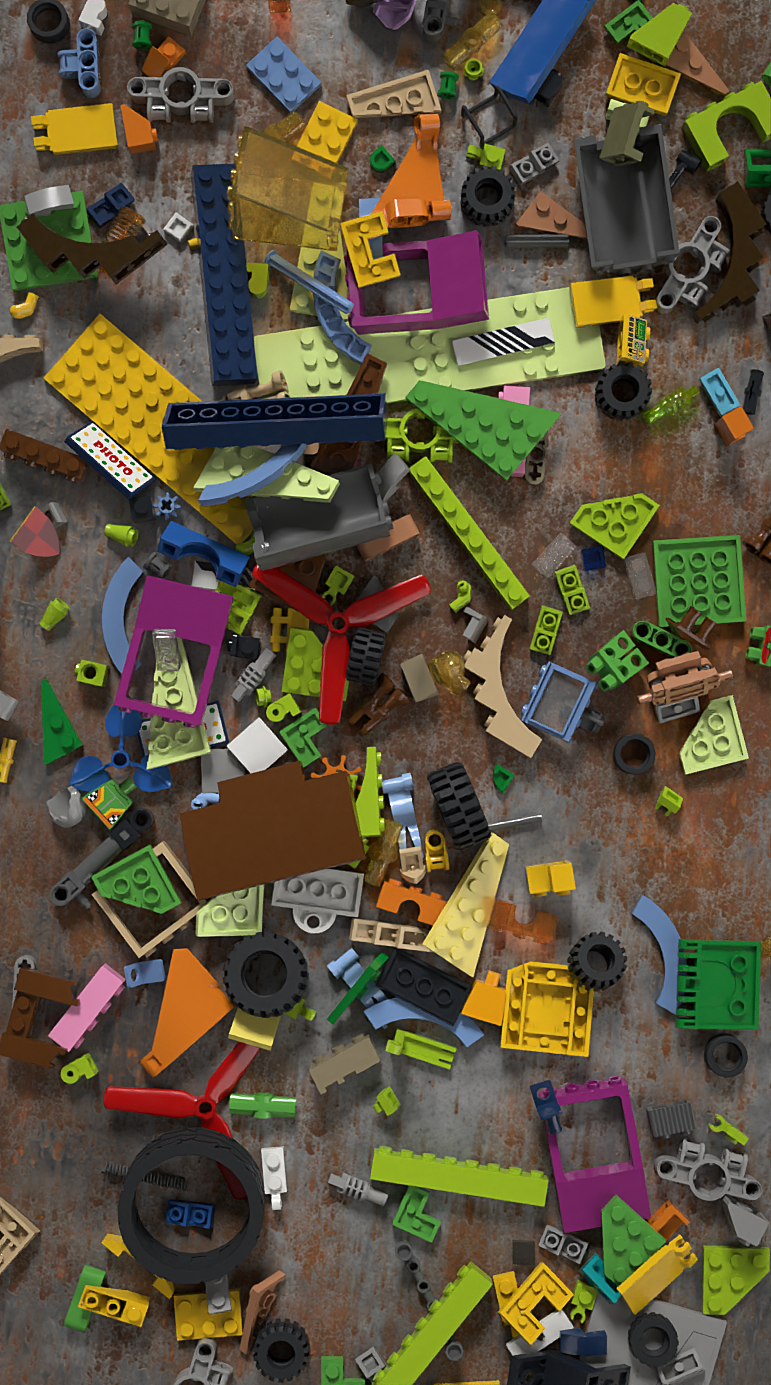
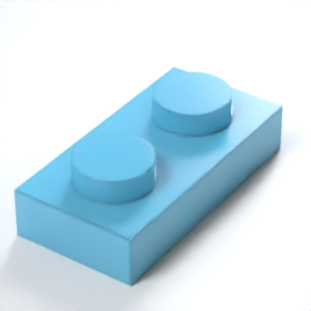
M719 368L699 379L720 417L740 406L738 399Z

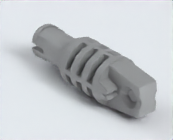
M265 648L256 662L249 664L234 684L237 688L231 695L232 698L240 702L246 694L248 696L251 695L266 675V668L276 657L272 651Z
M331 1173L328 1179V1183L338 1187L336 1192L361 1202L366 1199L381 1206H384L387 1193L370 1187L369 1182L346 1173H343L342 1177Z

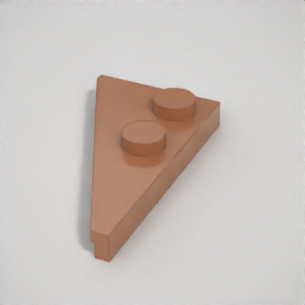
M684 31L665 66L669 67V70L681 73L682 77L696 84L701 83L711 88L712 92L725 97L728 95L729 89Z
M541 191L515 225L520 229L524 227L534 229L536 232L568 235L588 241L586 224Z
M280 1270L259 1284H255L249 1292V1304L246 1309V1319L239 1349L244 1354L249 1353L256 1338L252 1334L257 1324L263 1325L271 1304L277 1296L273 1292L276 1284L285 1279L286 1274Z

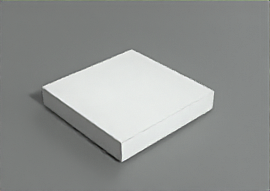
M260 717L226 746L250 774L266 770L288 750Z

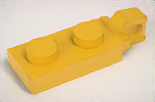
M514 1271L493 1275L500 1309L518 1289ZM502 1318V1321H504V1326L509 1325V1324ZM510 1326L511 1332H512V1337L520 1336V1335Z

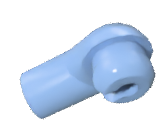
M201 793L191 801V808L195 810L207 807L210 804H219V794Z

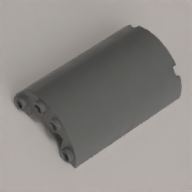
M656 124L639 127V135L636 136L633 148L643 153L641 162L622 166H614L600 159L604 141L596 142V135L575 138L574 144L592 269L598 275L618 273V276H628L633 271L640 270V273H647L653 270L652 267L675 262V258L679 255V246L662 125Z
M372 463L328 475L339 480L340 483L330 503L304 501L301 498L281 499V497L270 496V498L257 496L245 498L247 514L255 536V543L252 544L259 569L261 571L391 536L390 530L394 528L391 517L388 515L390 514L387 501L382 502L378 487L379 484H382L379 471L374 472Z

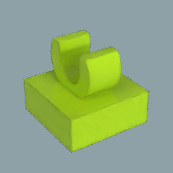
M665 786L660 792L655 809L658 810L660 806H664L667 808L666 816H669L671 812L676 814L681 807L683 798Z
M388 1086L377 1095L376 1104L372 1105L376 1114L384 1110L386 1115L389 1116L401 1104L391 1087Z

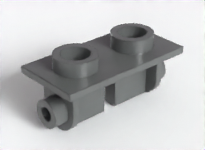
M566 698L564 706L559 711L563 718L569 719L578 699ZM585 707L579 726L591 733H598L604 724L605 717L602 716L600 711Z

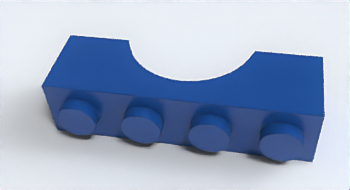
M170 521L160 537L157 552L176 561L185 556L202 557L215 568L216 579L233 587H237L250 558V556L173 521Z

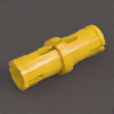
M3 737L0 751V782L7 783L10 766L14 763L12 757L17 740Z

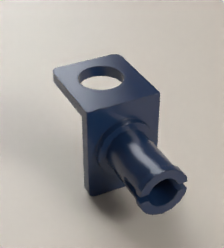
M551 1080L531 1085L530 1090L541 1120L545 1119L549 1134L561 1132L562 1127L560 1126L558 1115L562 1114V1111L557 1102ZM540 1088H547L549 1095L541 1099L537 1096V1091Z

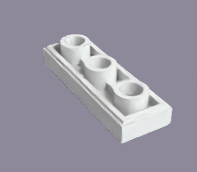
M563 1309L560 1311L555 1310L539 1321L545 1329L542 1332L543 1334L538 1336L532 1345H528L521 1336H517L507 1342L506 1346L511 1354L519 1355L538 1352L558 1339L560 1330L573 1329L574 1327Z

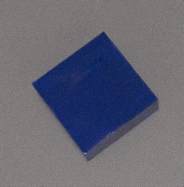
M603 546L581 550L584 572L606 568Z

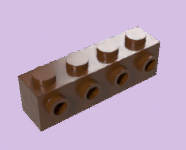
M7 428L0 443V450L4 453V457L14 461L16 458L24 460L23 464L32 468H36V466L43 467L44 472L54 476L59 473L65 476V480L77 483V481L84 483L90 469V465L79 455Z

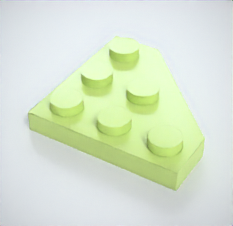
M733 695L709 701L679 752L684 774L749 758Z
M264 885L212 897L196 914V936H244L262 932Z

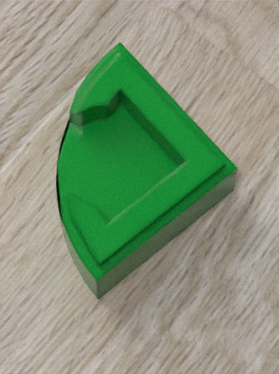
M496 763L493 771V780L497 789L504 793L515 775Z

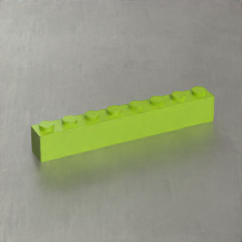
M425 456L410 467L408 474L509 610L512 611L528 599L530 595L428 458Z
M379 1146V1149L374 1148L370 1179L542 1207H545L549 1181L547 1175L538 1170H531V1173L522 1172V1169L518 1167L503 1169L500 1168V1165L488 1163L485 1166L479 1165V1162L475 1160L459 1162L457 1158L445 1156L444 1159L435 1158V1155L431 1153L415 1155L413 1151L406 1149L396 1152L387 1146Z
M471 1261L467 1266L463 1265L457 1273V1279L453 1283H448L443 1290L444 1295L439 1301L436 1299L431 1304L429 1314L425 1318L421 1317L416 1323V1330L412 1335L408 1334L403 1339L400 1350L390 1355L387 1360L388 1365L384 1370L380 1369L375 1374L372 1385H413L493 1285L491 1277Z

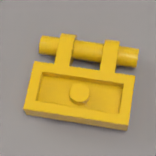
M273 608V616L270 622L273 624L272 636H270V643H272L271 651L280 652V643H287V652L291 627L309 629L310 620L292 608H288V617H282V608ZM281 624H287V636H281Z

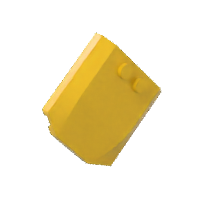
M530 961L507 970L500 1048L588 1057L593 988L588 991L585 990V985L578 986L577 983L579 981L571 978L573 972L568 971L569 965Z

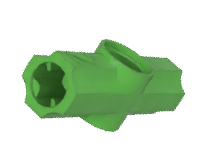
M264 1092L254 1093V1095L230 1094V1114L252 1115L255 1118H271L272 1116L295 1117L296 1097L273 1096L271 1093Z

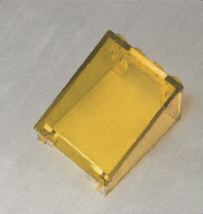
M244 126L243 135L238 136L237 146L239 152H235L234 156L236 169L231 170V182L233 184L228 186L227 199L231 200L228 205V215H232L229 219V230H233V239L337 251L344 194L347 193L349 168L256 129Z

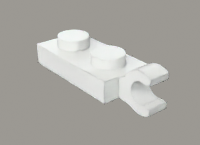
M284 1146L262 1148L265 1194L272 1195V1210H280L282 1207L281 1193L287 1192Z

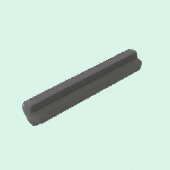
M506 235L505 246L507 248H566L569 245L568 235Z

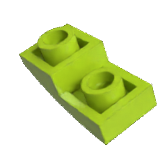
M572 565L555 571L554 573L569 615L589 609L590 606L585 589L582 587L577 567Z
M541 606L529 649L548 655L551 654L563 611Z

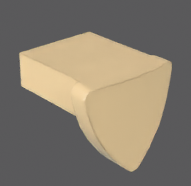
M421 846L399 849L402 867L400 875L406 881L417 884L426 873Z

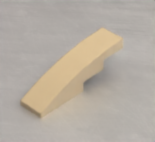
M352 918L349 940L433 952L422 945L431 929Z

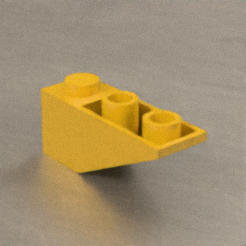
M85 1285L78 1307L141 1327L149 1306L150 1297L128 1290Z

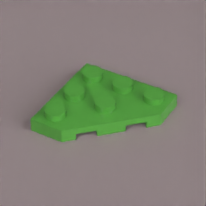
M151 844L91 876L101 896L153 910L160 914L182 903Z
M615 1195L601 1210L604 1274L617 1286H620L666 1242V1239L619 1196Z

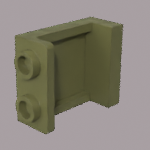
M636 101V103L624 104L614 108L600 159L614 166L641 162L643 153L634 149L633 146L641 119L654 115L655 110L648 107L649 105L643 101Z

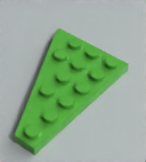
M421 380L417 382L405 397L406 400L505 481L509 479L561 416L556 411Z

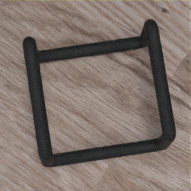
M498 85L495 86L492 96L470 109H467L465 105L461 109V116L468 117L480 136V147L492 142L517 125L518 116ZM499 93L513 116V123L484 141L485 137L471 113L497 98Z

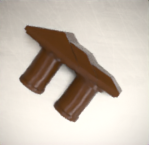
M692 606L689 607L680 622L676 623L669 617H666L665 620L674 635L682 640L699 645L704 649H712L711 645L706 643V639L717 625L716 622L705 616L696 632H692L691 628L702 614Z

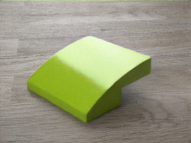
M220 581L215 592L234 596L227 628L241 635L262 594L240 582L237 587H233Z

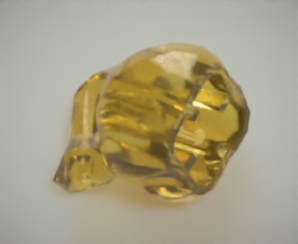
M448 650L428 660L427 667L434 682L447 688L452 694L458 696L462 693V690H466L470 685V681L464 677L465 663L460 653Z

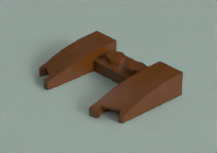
M28 967L20 968L14 990H17L7 1030L2 1033L0 1040V1055L35 1065L54 1068L55 1065L51 1061L58 1053L62 1056L65 1055L68 1049L29 1037L40 997L73 1006H80V999L73 1000L71 986L77 985V982Z

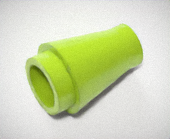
M107 524L104 535L126 547H133L138 539V530L134 529L133 526Z
M55 598L54 601H50L39 624L44 629L50 631L53 626L68 615L67 611L70 607L59 598Z

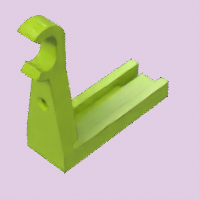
M397 1028L394 1039H388L385 1051L396 1055L401 1053L450 1070L451 1064L439 1059L452 1063L457 1047Z

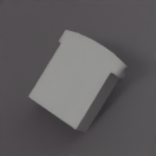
M466 607L464 613L471 616L472 619L463 636L476 644L489 620L486 616Z

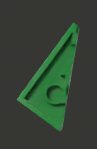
M44 679L41 681L44 764L48 765L83 746V743L48 679Z
M384 952L368 966L326 1019L332 1025L335 1024L357 996L361 998L369 989L366 987L369 981L373 983L381 974L378 970L389 958Z

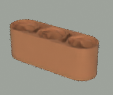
M411 514L392 522L394 529L390 530L391 536L356 545L363 561H368L418 536L420 532Z

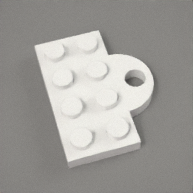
M328 868L276 881L274 883L272 905L293 908L294 920L304 931L309 933L323 932L334 923L336 914L358 917L364 873ZM310 916H316L319 918L320 924L316 928H311L307 924V919Z

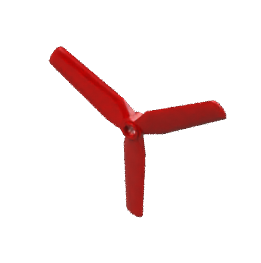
M256 564L252 571L254 578L310 621L327 626L329 634L322 647L319 721L327 725L338 724L341 718L350 650L346 631L351 628L366 627L431 593V587L427 578L424 575H419L359 599L351 604L343 613H338L333 610L326 599L276 567L261 571ZM340 619L343 621L344 627L337 630L332 626V621Z
M238 1042L210 1077L203 1095L196 1096L184 1090L109 1086L106 1088L103 1097L104 1107L112 1110L178 1119L197 1115L201 1118L202 1128L222 1132L233 1138L228 1124L216 1111V1105L231 1094L261 1048ZM202 1102H208L211 1104V1108L208 1111H202L199 1105ZM216 1161L235 1200L248 1198L237 1176L229 1168Z

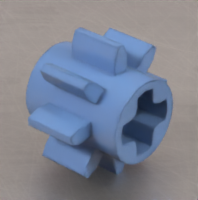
M169 492L163 498L158 495L160 501L158 504L153 505L155 508H159L157 516L159 517L164 514L167 521L169 516L172 515L177 518V509H182L180 505H176L178 497L176 496L171 499ZM164 503L171 504L172 509L170 511L165 509Z

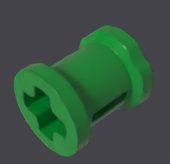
M135 21L132 23V28L134 29L132 46L136 49L151 48V42L149 41V30L152 29L151 23L145 21Z
M443 71L440 73L442 80L437 96L453 100L456 98L455 86L459 80V75L454 72Z

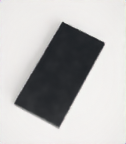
M394 947L375 987L452 1027L455 1025L473 987L397 947Z

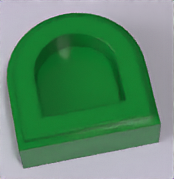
M382 145L370 156L371 168L378 173L386 172L396 163V160Z

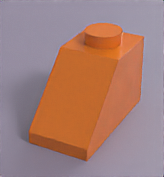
M125 104L120 105L130 153L135 154L156 150L155 142H159L156 128L152 129L150 121Z

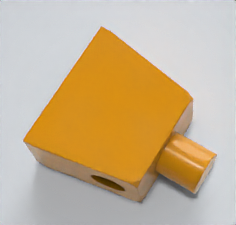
M488 970L485 982L477 979L474 981L461 1014L495 1025H502L506 989L498 986L500 973Z

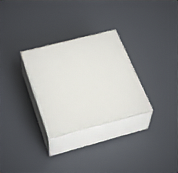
M175 212L163 230L182 244L194 226Z

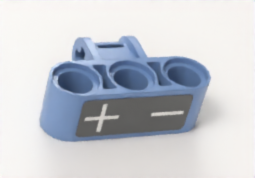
M85 28L77 34V50H62L57 53V57L60 59L58 76L65 79L78 78L84 95L94 98L101 92L100 49L95 33L91 29ZM88 39L93 40L89 45L83 44ZM87 61H94L91 66H84ZM88 82H95L94 86L90 88L85 87Z

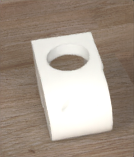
M87 0L79 17L81 28L91 29L95 34L102 35L104 25L101 20L105 19L108 13L104 0Z

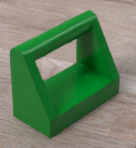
M744 149L745 187H771V165H752L751 158H771V149Z

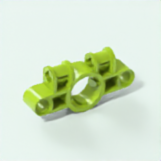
M419 409L409 411L403 419L388 418L385 440H380L388 441L387 461L395 453L401 459H404L405 462H409L410 450L416 453L430 451V462L448 460L449 463H452L453 443L459 442L433 422L435 425L433 426V436L435 437L428 444L424 445V442L413 444L405 436L407 434V426L405 425L409 420L414 417L418 419L428 418Z

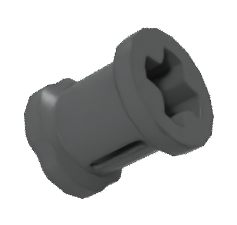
M153 552L144 563L143 568L151 570L158 575V578L163 579L171 569L172 564H166Z

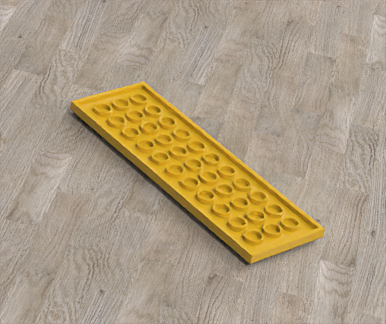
M99 314L45 375L44 380L236 545L244 543L253 532L245 498L252 496H245L243 498L237 496L227 499V503L201 506L198 499L202 492H197L193 488L216 447L204 449L187 448L182 450L166 449L162 423L168 403L203 401L103 315Z

